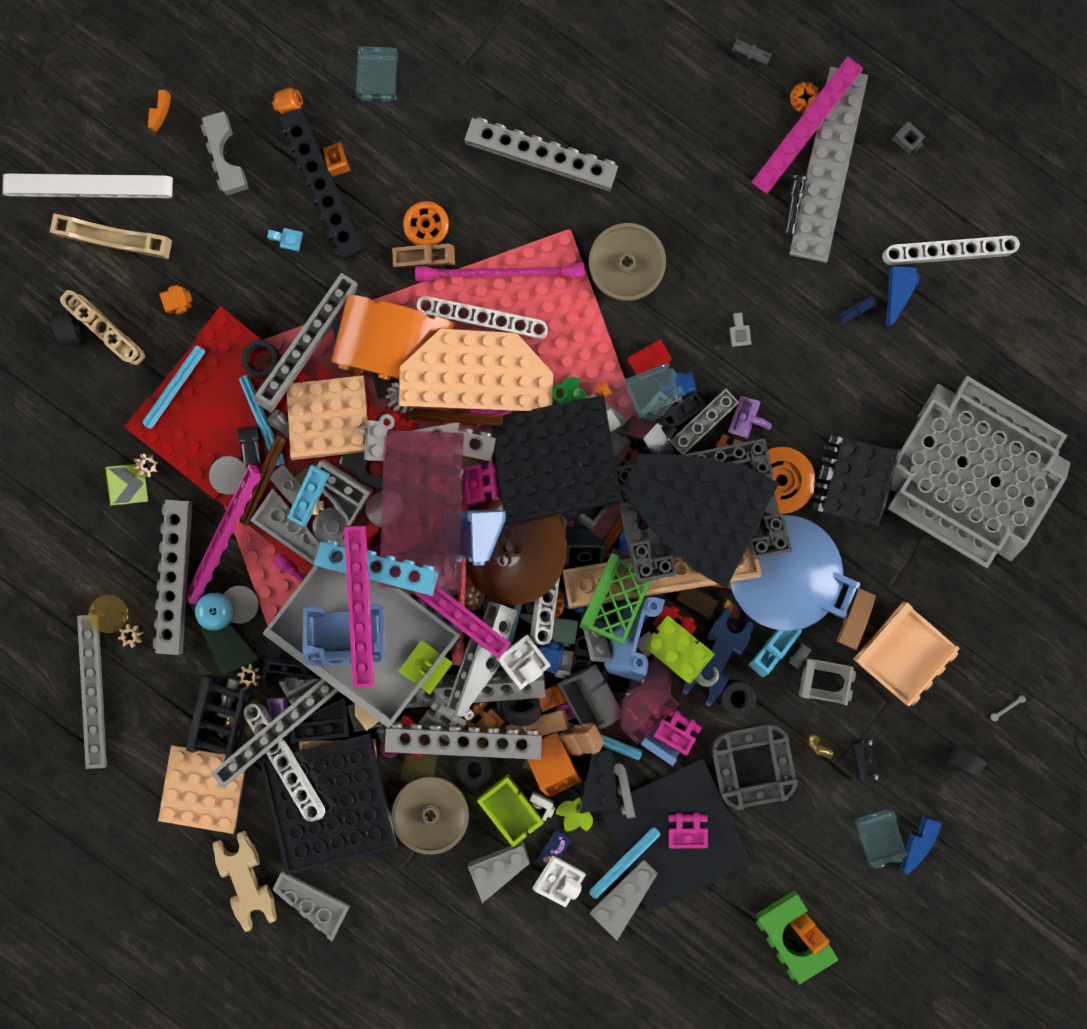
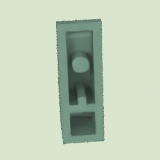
M521 612L520 617L532 625L533 614ZM540 615V619L545 622L547 616ZM554 618L552 639L559 642V645L571 647V644H575L578 620Z

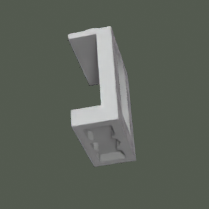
M806 658L799 696L847 705L848 701L852 699L850 687L851 682L855 681L856 671H853L854 667ZM814 669L840 674L844 679L843 688L838 692L811 688Z

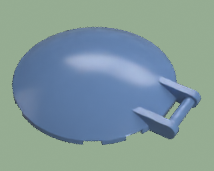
M784 515L792 552L759 558L761 577L731 582V589L736 601H738L744 612L751 619L765 627L784 631L808 627L822 619L828 612L847 619V611L855 591L860 587L859 582L843 576L841 557L830 536L815 523L801 517ZM843 584H845L849 588L841 608L837 609L834 606Z

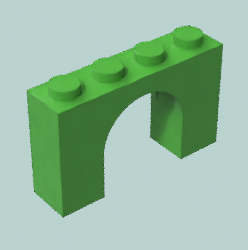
M794 890L757 913L756 915L759 920L756 923L762 932L766 930L769 935L766 939L772 948L776 947L779 951L776 955L782 965L786 963L789 967L787 973L792 981L796 979L800 985L837 962L838 958L829 944L816 954L810 949L802 952L792 951L783 944L782 935L787 924L808 911Z

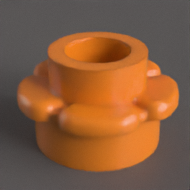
M605 380L601 383L598 381L599 386L596 389L599 395H604L605 398H608L607 396L612 394Z

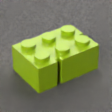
M667 615L657 628L659 633L656 634L654 632L643 646L687 683L691 684L715 654L700 641L696 644L698 640Z
M508 774L479 796L477 802L511 846L514 847L527 837V831L531 834L544 823V820H542V816L535 807L531 805L532 803L522 791L518 793V785Z

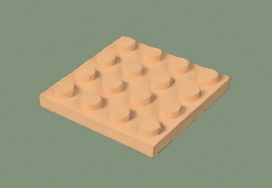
M364 376L291 384L287 390L292 460L365 451L366 434H359V429L366 428L368 420Z
M171 745L158 821L234 834L246 770L226 787L222 788L211 775V772L224 762L225 754L202 749L191 753L186 751L185 746Z

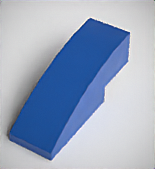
M922 816L918 834L910 832L900 868L903 873L909 874L926 857L942 825L940 821Z

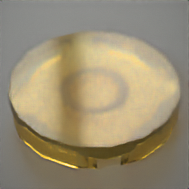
M103 595L91 603L88 610V618L96 630L103 633H113L125 625L128 618V609L120 598L113 595Z

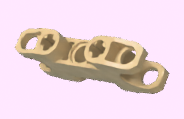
M67 290L60 297L61 304L104 341L106 346L122 360L139 365L146 358L144 351L102 315L85 297L70 290ZM70 295H73V297L68 301L67 305L66 298ZM105 323L107 326L106 331L101 333L100 326ZM139 353H140L139 359H137V360L134 361V359H135V358L139 355Z
M241 831L237 834L239 842L238 852L231 853L227 851L221 840L213 843L215 863L222 878L231 876L237 892L236 896L230 898L231 906L235 917L240 922L244 931L247 932L253 928L250 916L251 911L261 910L269 923L276 921L277 915L274 897L269 885L266 884L259 887L252 868L260 864L256 848L247 833Z

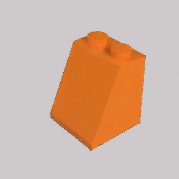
M557 732L546 734L543 737L541 760L527 759L540 790L547 798L582 782Z

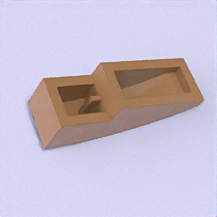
M425 244L392 248L394 268L455 265L454 245Z
M860 588L857 589L847 611V619H844V624L836 641L857 650L869 620L876 595Z

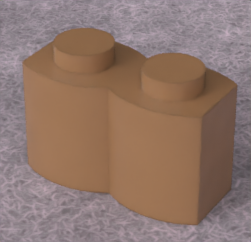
M586 723L580 726L571 725L570 728L563 730L559 735L570 755L596 754L605 743L594 723Z

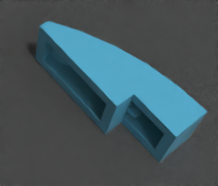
M776 630L748 665L762 678L768 675L776 663L783 658L802 630Z

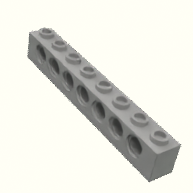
M480 117L471 119L465 137L467 145L609 192L611 191L618 170L615 162L607 159L604 161L598 160L597 156L586 153V155L580 154L575 148H562L559 143L550 141V143L544 142L542 138L535 135L531 137L526 136L524 132L517 129L510 131L502 124L495 123V125H492L486 119ZM489 131L493 136L490 139H484L482 137L483 133ZM507 137L511 142L508 145H503L500 142L501 139ZM522 143H526L529 145V149L521 151L519 146ZM540 149H544L547 151V155L539 157L537 152ZM558 155H562L566 160L563 163H557L555 158ZM576 161H580L584 166L581 169H576L573 164ZM594 167H598L602 170V173L594 175L591 170Z
M342 273L339 275L255 394V403L272 413L333 326V321H336L344 310L348 294L354 295L356 293L357 282Z
M165 500V504L163 503L162 505L164 523L161 524L163 542H160L159 546L162 558L158 564V572H161L160 580L157 582L159 599L156 600V610H158V618L154 622L157 635L153 640V648L156 649L155 653L179 655L183 653L193 501ZM175 514L180 518V522L177 525L172 522V517ZM174 533L177 534L179 538L176 544L172 543L171 536ZM173 552L177 555L175 563L170 561V554ZM171 571L176 575L174 582H171L168 578ZM169 591L175 594L173 601L167 598ZM168 610H171L174 614L172 620L166 617ZM166 629L171 630V639L165 637Z
M505 670L496 671L473 703L544 698V672L535 681L519 690ZM457 674L444 675L431 694L420 688L405 708L431 706L433 701L439 705H447Z
M324 679L320 680L212 771L211 775L222 788L226 787L338 692V690Z
M393 723L390 728H386L385 752L541 760L542 733H538V730H527V733L519 732V729H507V732L499 731V728H488V731H481L480 727H468V730H461L460 726H449V729H441L440 725H430V728H422L421 724H411L410 727H403L401 723ZM403 733L410 735V742L406 743L402 740L401 736ZM421 735H428L430 737V743H423L421 741ZM440 736H448L449 744H442ZM459 737H467L469 744H460ZM485 737L489 743L487 746H481L478 739ZM505 738L508 741V746L500 747L498 739ZM519 739L526 740L527 747L520 748L517 745V741Z

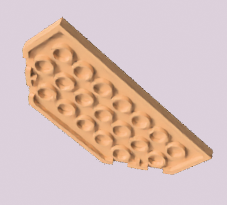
M439 329L399 367L398 406L531 411L532 409L551 406L553 402V373L517 333Z

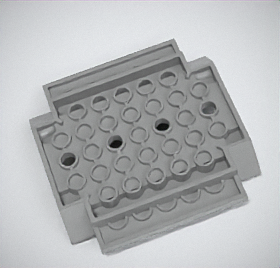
M969 376L964 378L956 393L937 384L918 415L919 420L901 449H898L900 454L890 490L896 493L886 509L985 568L989 567L996 554L1012 561L1028 544L1067 479L1071 462L1058 455L1060 452L1058 450L1067 435ZM927 436L933 439V445L930 448L924 445V439ZM960 456L965 457L967 460V464L963 468L957 464V459ZM994 476L1000 479V484L996 488L991 485V479ZM1027 496L1033 499L1031 507H1026L1024 504V499Z

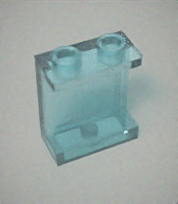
M358 46L356 93L359 98L365 101L380 98L381 101L386 102L396 99V71L399 55L397 48Z
M668 363L624 380L639 418L643 419L647 417L646 413L676 401L679 403L683 402L681 396H684L681 385H676L674 380L677 379L674 368L670 369Z
M891 808L854 820L868 864L876 869L886 866V863L891 861L894 863L904 860V857L908 856L895 820L897 819L895 812Z

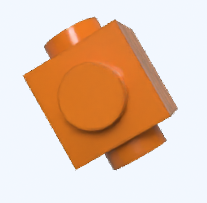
M179 285L169 287L168 291L160 293L165 312L168 314H182L187 312L188 308H191L190 302L192 297L189 290L186 291L185 288L179 287Z

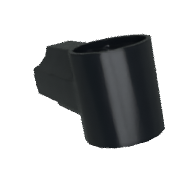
M259 426L238 428V438L240 445H242L244 465L261 464L259 444L261 443V433Z

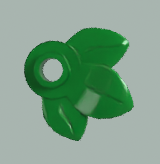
M577 377L566 378L562 384L553 386L552 391L553 401L558 404L588 398V395L578 388L580 378ZM558 390L563 391L564 395L562 397H557L556 392Z

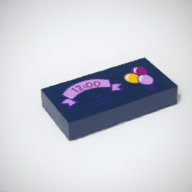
M555 829L535 862L545 868L552 856L560 859L572 838Z

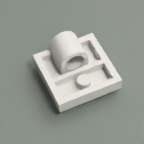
M525 635L507 649L500 659L496 658L519 690L535 681L551 666L528 635Z
M552 856L533 889L535 892L566 907L571 899H576L580 894V883L586 874L580 869Z

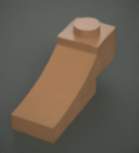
M562 709L541 714L539 720L529 726L519 727L508 724L505 727L506 730L519 729V732L527 733V730H538V733H542L543 736L570 728L566 711ZM519 739V740L517 741V743L523 742V741H526V740H524V739Z

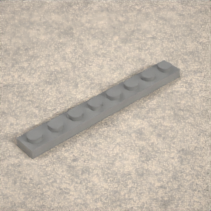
M99 615L77 616L85 765L86 769L107 767Z

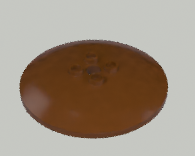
M501 491L499 492V500H492L491 494L487 495L488 502L478 504L472 510L503 511ZM559 515L510 525L504 523L489 561H485V565H473V562H469V559L466 558V572L474 586L489 599L506 605L530 603L549 592L563 571L567 554L566 534ZM508 541L512 544L510 552L505 547Z

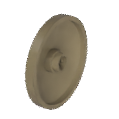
M633 223L617 224L603 231L593 243L589 256V270L596 286L607 296L621 301H634L649 295L661 282L666 268V255L661 241L646 227Z
M426 776L411 781L399 792L393 804L392 824L396 835L405 846L418 853L439 854L451 849L461 840L468 826L469 808L465 796L455 784L441 777Z

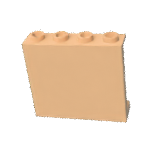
M902 602L853 660L905 705L910 706L918 702L920 699L919 695L923 690L926 691L931 687L935 676H940L946 669L944 666L948 661L951 662L957 657V651L960 648L950 642L913 610L910 604Z

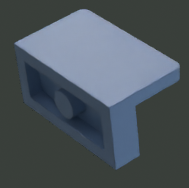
M652 724L640 743L673 766L680 752L653 737L658 726Z

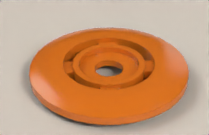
M788 447L771 448L768 450L771 464L779 461L783 462L782 465L772 468L774 474L772 479L776 481L777 476L782 474L788 480L785 486L778 485L775 491L779 513L787 514L797 511L809 501L815 488L814 469L810 461L795 449ZM795 489L797 490L796 494L792 497L781 499V496L788 495Z

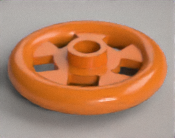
M422 201L414 204L407 210L403 219L404 232L407 238L416 245H436L444 239L448 232V216L444 209L434 202ZM428 209V214L420 216L419 210ZM438 214L441 221L435 223L432 216ZM412 218L417 219L416 227L411 226ZM425 221L430 223L427 228L423 227ZM437 228L439 233L433 237L430 233ZM418 231L425 234L424 239L416 236Z

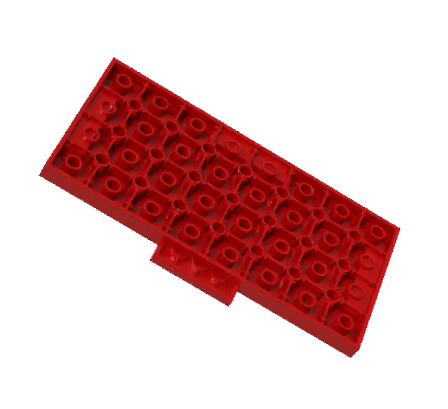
M219 307L196 336L197 339L152 396L144 401L124 427L213 499H216L228 508L234 494L226 495L214 489L210 482L209 472L213 463L221 457L232 456L244 462L242 445H240L238 438V428L258 426L239 378L249 375L257 393L267 377L258 378L247 373L241 362L245 346L250 342L262 339L224 308ZM200 346L205 350L202 358L151 429L144 426L142 421L194 347ZM257 348L252 351L249 361L254 369L262 371L271 365L272 356L267 349ZM322 363L311 378L300 371L293 383L340 377ZM287 391L272 413L264 409L267 418L277 409L281 412L283 411L288 418ZM366 398L368 420L377 421L383 411ZM271 426L275 437L281 436L286 439L282 449L285 459L284 465L294 477L317 460L319 464L320 461L326 459L361 481L355 470L345 468L339 463V455L292 460L290 436L286 437ZM262 433L261 443H259L262 463L255 464L259 472L269 452ZM390 449V450H394V451H397V452L404 453V452H402V451H400V450ZM386 458L385 461L368 460L365 469L370 475L417 488L420 486L424 471L422 468ZM275 466L273 472L276 471L280 466ZM432 476L428 491L459 499L454 492ZM269 479L257 510L272 489L292 508L293 505ZM366 484L367 486L374 489L372 495L379 491L388 490L370 484ZM321 492L320 501H324V509L335 508L329 498ZM396 492L402 498L405 509L413 506L417 507L424 531L426 527L429 528L431 524L429 520L434 515L443 511L454 510L453 507ZM365 507L352 526H364L371 522L366 515ZM311 515L306 525L313 535V521L316 515ZM253 522L250 523L249 526L274 545L278 551L307 574L315 566ZM379 527V533L371 540L368 550L384 542L387 545L382 527ZM426 544L396 554L403 560L413 561L414 556L420 552L419 547Z

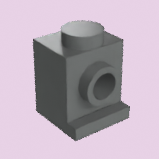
M908 121L891 140L910 154L912 151L916 153L922 147L923 143L921 141L925 136ZM906 138L911 139V144L906 140Z

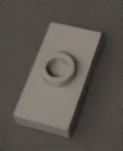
M283 464L272 473L270 480L293 505L302 485L293 479V474Z

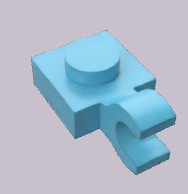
M286 228L283 229V234L273 230L268 231L267 238L279 241L280 248L300 251L303 232Z

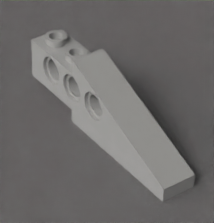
M457 422L387 435L386 448L452 461L453 454L491 461L496 438H491L492 434L480 432V435L472 434L473 430L466 428L458 431L459 423ZM433 431L441 433L440 441L435 442L431 439ZM452 435L460 437V443L457 446L452 445L450 442ZM471 439H477L479 442V447L476 450L471 449L469 446Z
M489 602L482 621L508 641L518 611L501 604ZM471 637L445 709L447 712L462 717L500 666L496 657Z

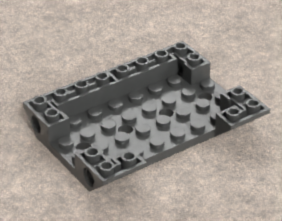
M765 439L684 454L742 464L771 479L774 476ZM633 465L617 468L620 491ZM621 491L622 503H618L631 565L637 582L641 583L677 575L674 559L680 557L649 527L646 530L638 528V522L643 520V518ZM775 493L747 547L753 560L792 552L784 515L779 513Z

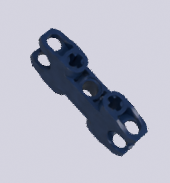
M726 608L712 623L705 637L706 640L713 643L709 650L715 655L701 671L702 676L706 680L712 679L714 677L713 667H716L719 673L717 682L708 687V693L704 704L708 707L722 693L729 679V675L723 673L722 670L731 653L738 657L741 656L749 642V636L754 624L747 620L740 631L730 632L726 623L731 611ZM694 680L689 684L684 681L681 692L687 695L693 685L698 682Z

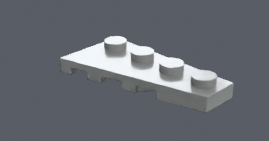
M272 489L250 521L314 565L320 542L307 527L287 519L291 508Z
M644 859L590 911V914L616 941L657 876V872Z
M284 871L280 873L272 889L289 905L296 908L304 918L306 917L319 931L321 930L327 935L329 940L333 941L350 905L289 874L286 875Z

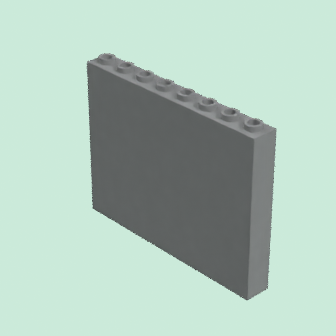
M334 539L335 542L339 543V547L345 548L344 539ZM339 552L335 555L336 563L342 561L343 554ZM374 563L373 571L379 572L381 567ZM314 566L262 634L386 727L390 728L461 636V632L453 623L445 621L443 619L444 616L436 610L433 612L429 609L428 604L422 599H416L412 596L413 592L410 590L369 580L370 604L378 603L384 606L385 662L373 664L374 687L353 688L352 664L312 666L305 663L302 654L303 608L318 605L325 613L349 612L347 574ZM423 640L441 654L416 685L398 671L418 643Z

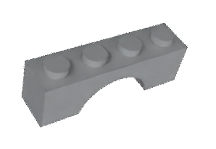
M223 111L203 117L201 129L209 141L206 143L209 154H212L214 161H211L214 172H218L219 179L217 184L220 191L223 190L226 195L249 189L243 169L240 166L228 164L223 156L224 144L233 135L228 116Z

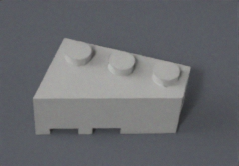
M324 459L319 462L317 467L330 473L322 493L334 504L336 510L344 516L346 522L352 525L362 512L374 489Z
M523 841L514 847L510 846L469 862L468 868L482 903L529 865L530 859Z

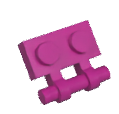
M488 462V469L484 470L481 464L463 468V470L467 471L464 484L468 506L471 507L488 502V494H491L492 500L500 499V485L497 482L498 469L495 466V462ZM489 477L490 485L486 486L485 478Z
M668 708L665 715L671 718L670 722L662 719L653 737L687 756L696 738L690 735L691 731L698 734L702 727L697 725L696 721L683 717L679 711H673ZM677 722L686 727L684 731L675 727Z
M697 812L684 815L682 813L668 815V822H676V828H668L669 849L708 848V829L700 828V822H707V814ZM682 822H693V828H682Z

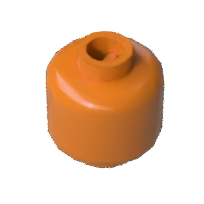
M289 87L276 92L272 103L274 109L284 116L300 109L303 101L299 91Z

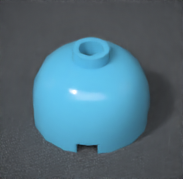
M220 593L204 595L195 607V617L198 623L210 631L226 628L234 616V607L231 600Z

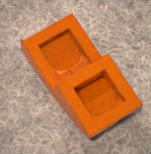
M159 90L157 109L149 108L148 128L152 132L158 131L167 115L171 95L167 90Z
M558 684L545 689V697L539 698L541 712L567 702Z
M806 913L789 922L791 927L814 954L830 943Z

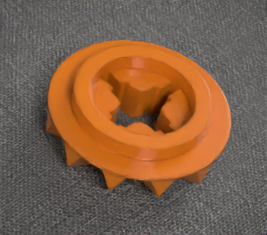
M805 82L796 85L790 94V102L793 108L798 112L805 113L819 95L818 87L812 83ZM804 91L807 93V95L812 96L808 99L807 104L805 102V99L800 98L801 96H803Z
M558 588L555 618L562 614L565 597L561 588Z

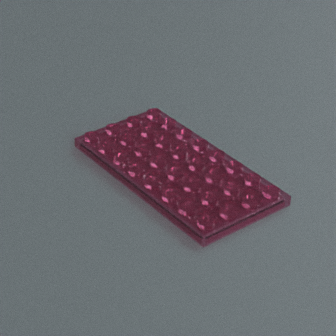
M387 430V434L384 437L380 557L384 558L385 554L396 557L395 561L403 563L405 559L415 562L414 566L422 568L423 564L435 567L434 571L439 574L434 590H459L463 433ZM395 567L392 570V576L398 577L401 569L400 567ZM414 572L411 575V581L417 582L420 579V573ZM379 583V588L402 589L387 584Z

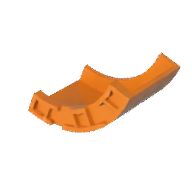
M348 294L331 362L339 364L338 368L349 371L351 367L379 374L378 378L390 380V377L399 379V367L439 329L453 330L455 322L438 316H429L425 312L384 301L377 302L370 300V298Z

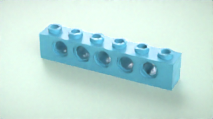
M327 540L326 543L320 542L314 565L347 574L345 548L339 547L338 542ZM367 550L369 580L433 596L439 574L434 571L435 567L423 564L421 568L414 566L415 562L404 559L403 563L395 561L396 557L384 554V558L376 556L377 552ZM342 552V561L336 563L335 555ZM376 562H380L382 565L379 572L373 571V565ZM395 567H400L401 569L398 577L392 576V570ZM414 572L420 573V579L417 582L411 581V575Z

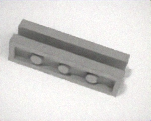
M727 389L723 390L670 440V444L679 455H684L728 414L739 401Z

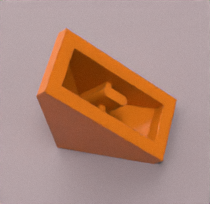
M341 142L323 148L327 168L332 177L351 171Z

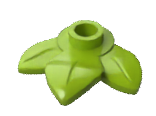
M581 797L576 798L574 801L562 802L556 810V814L565 816L564 827L567 832L575 830L579 826L588 831L592 826L593 818L590 812L577 813Z

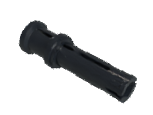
M791 175V187L787 193L789 205L783 232L786 235H796L801 199L805 196L803 190L804 184L807 181V177Z

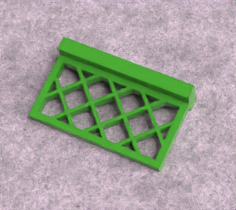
M611 554L579 627L624 645L651 581H646L645 584L638 586L634 577L635 574L632 573V565L619 559V556ZM619 565L626 567L630 575L620 578L617 572ZM631 578L635 587L625 591L622 580ZM618 582L622 592L612 595L609 587ZM636 590L639 599L630 603L627 593ZM624 595L627 605L618 608L614 598ZM611 599L614 610L605 613L602 604ZM629 607L632 616L623 621L619 611ZM616 612L620 622L610 625L607 615ZM603 617L607 627L599 629L593 626L596 619ZM621 625L624 630L623 637L615 636L611 628Z

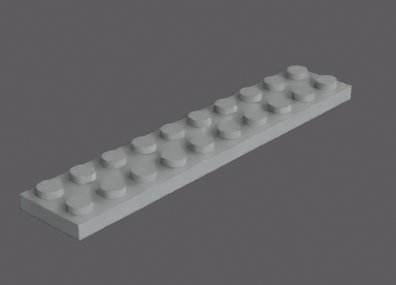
M830 67L827 83L838 68ZM859 74L816 130L806 174L807 181L804 184L803 193L805 196L801 199L796 235H793L790 256L827 263L868 79L867 74Z

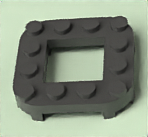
M774 724L752 726L724 732L714 739L712 755L720 794L726 804L738 810H743L746 807L776 801L783 802L788 800L794 793L798 782L795 775L789 738L779 726ZM769 744L776 781L739 788L732 751Z

